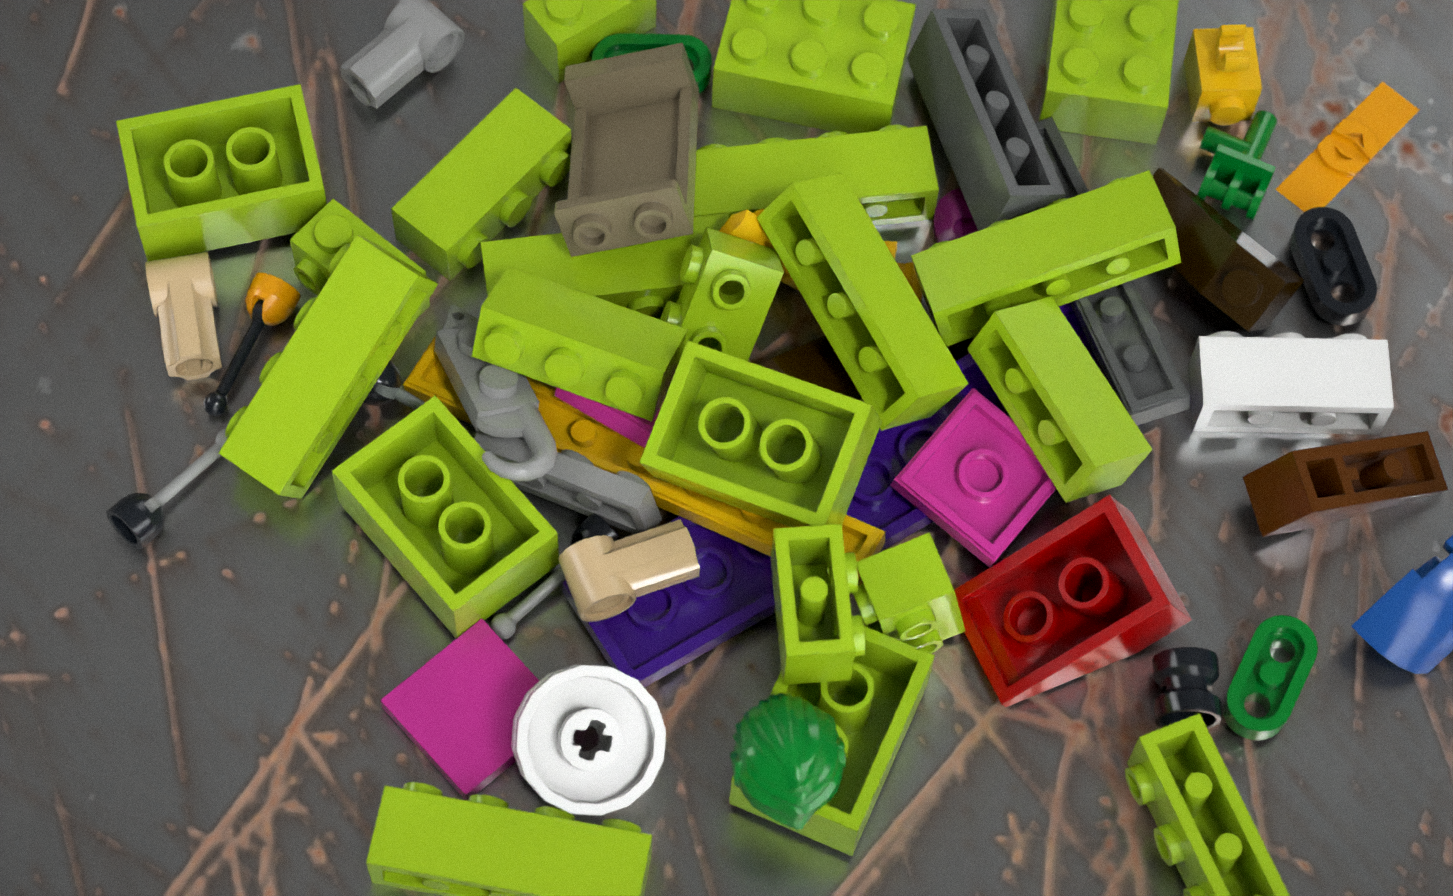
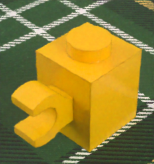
M1246 24L1221 25L1219 28L1193 29L1184 58L1192 122H1213L1217 125H1232L1242 120H1251L1262 91L1253 27H1246Z

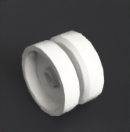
M572 665L548 673L526 692L513 718L511 748L520 775L545 801L571 814L604 815L629 806L651 787L664 761L666 729L657 702L638 680L612 667ZM590 725L598 733V742L593 749L581 751V746L574 744V733L577 729L586 730Z

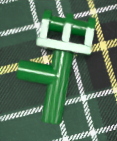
M1263 110L1256 112L1244 139L1208 126L1199 148L1214 154V157L1197 196L1204 201L1208 196L1222 202L1221 209L1229 211L1231 206L1247 212L1245 218L1254 221L1276 169V166L1261 161L1262 155L1277 125V119L1272 113Z

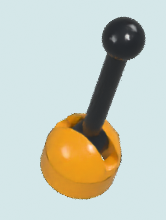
M262 272L256 273L245 297L246 309L253 321L216 391L208 393L203 400V407L209 415L220 416L227 411L229 406L227 395L263 327L276 326L283 323L293 313L301 295L284 280Z

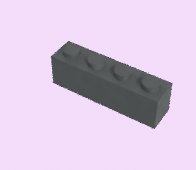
M931 9L907 57V61L977 230H983L1000 220L1013 219L1044 208L1053 201L1064 198L1066 195L986 10Z

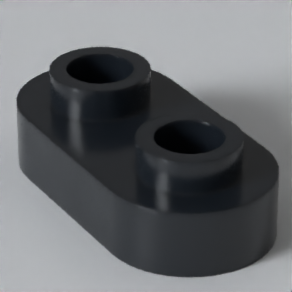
M1316 207L1307 210L1296 222L1290 237V249L1301 278L1304 279L1303 283L1316 313L1327 322L1343 326L1358 323L1366 317L1377 295V284L1355 228L1349 218L1336 209ZM1311 242H1324L1329 247V250H1319ZM1332 294H1344L1350 302H1340L1333 298Z

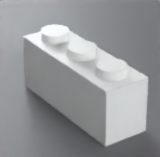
M1221 331L1209 336H1199L1189 362L1192 427L1195 432L1380 435L1394 409L1388 340L1367 339L1360 334H1343L1333 339L1305 338L1303 335L1293 332L1279 333L1272 337H1243L1237 332Z

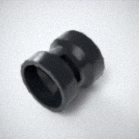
M1179 647L1167 649L1154 655L1152 659L1153 679L1160 685V691L1162 692L1154 702V717L1157 726L1163 728L1199 713L1207 729L1218 725L1221 721V701L1212 692L1213 684L1219 678V658L1217 654L1208 649L1198 647Z

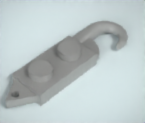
M451 305L443 330L436 331L434 351L475 431H481L487 435L500 438L524 437L533 454V457L525 462L513 463L499 459L491 451H485L482 454L483 462L493 473L512 481H531L541 478L552 470L558 454L556 441L538 410L539 400L526 376L471 357L479 319L456 305Z

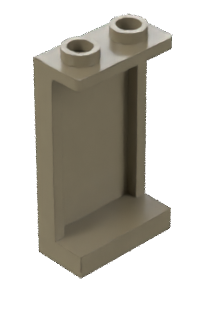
M683 43L566 66L564 82L575 108L568 197L567 200L555 203L554 215L571 257L693 234L699 88Z

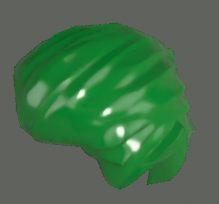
M789 693L770 694L768 699L760 700L757 706L745 712L742 720L735 724L736 732L733 735V739L736 743L734 750L729 754L735 786L741 789L743 795L755 809L780 824L795 830H802L812 815L826 805L838 792L843 768L846 767L845 745L842 737L838 736L835 720L830 714L820 710L817 706H812L808 700H803L801 696H791Z

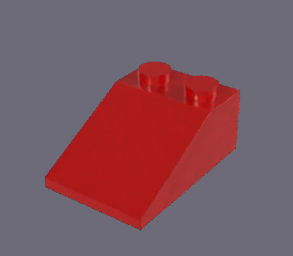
M1110 494L954 589L965 627L964 633L1000 703L1005 707L1134 655L1192 621L1135 516Z

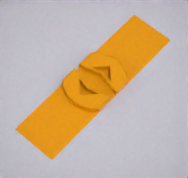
M1381 82L1346 119H1343L1332 130L1330 135L1328 134L1317 145V148L1275 190L1304 212L1316 207H1325L1400 131L1419 109L1384 82Z

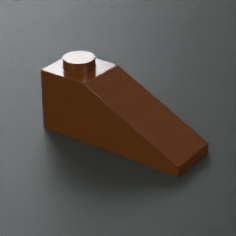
M1428 431L1294 450L1243 476L1262 537L1319 527L1438 495L1448 490Z

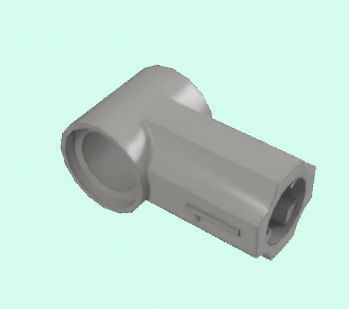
M402 0L388 16L384 31L340 66L342 78L348 84L354 96L365 106H373L378 109L424 69L427 72L434 73L447 66L460 51L465 34L463 30L428 0Z

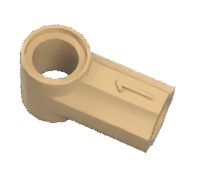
M202 252L145 262L151 304L155 317H159L163 357L169 377H180L187 381L209 377L213 371L222 368L213 307H218V299L209 253Z
M681 519L616 541L606 535L586 538L566 548L558 558L580 618L586 622L609 619L631 607L636 597L699 577L700 566L695 546L687 527L683 525Z

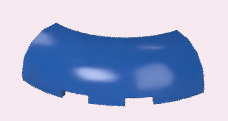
M1453 535L1443 544V548L1449 554L1448 557L1442 561L1438 556H1435L1416 571L1412 569L1351 625L1379 654L1398 667L1414 674H1428L1453 651Z

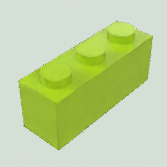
M515 88L391 208L395 239L449 281L464 267H474L482 260L481 242L491 241L506 225L508 227L517 225L529 211L532 200L547 185L553 187L566 176L570 170L571 129L519 89Z
M508 266L481 306L471 357L652 422L665 399L679 364L688 330Z
M1052 296L995 311L967 348L1065 503L1121 486L1153 450Z

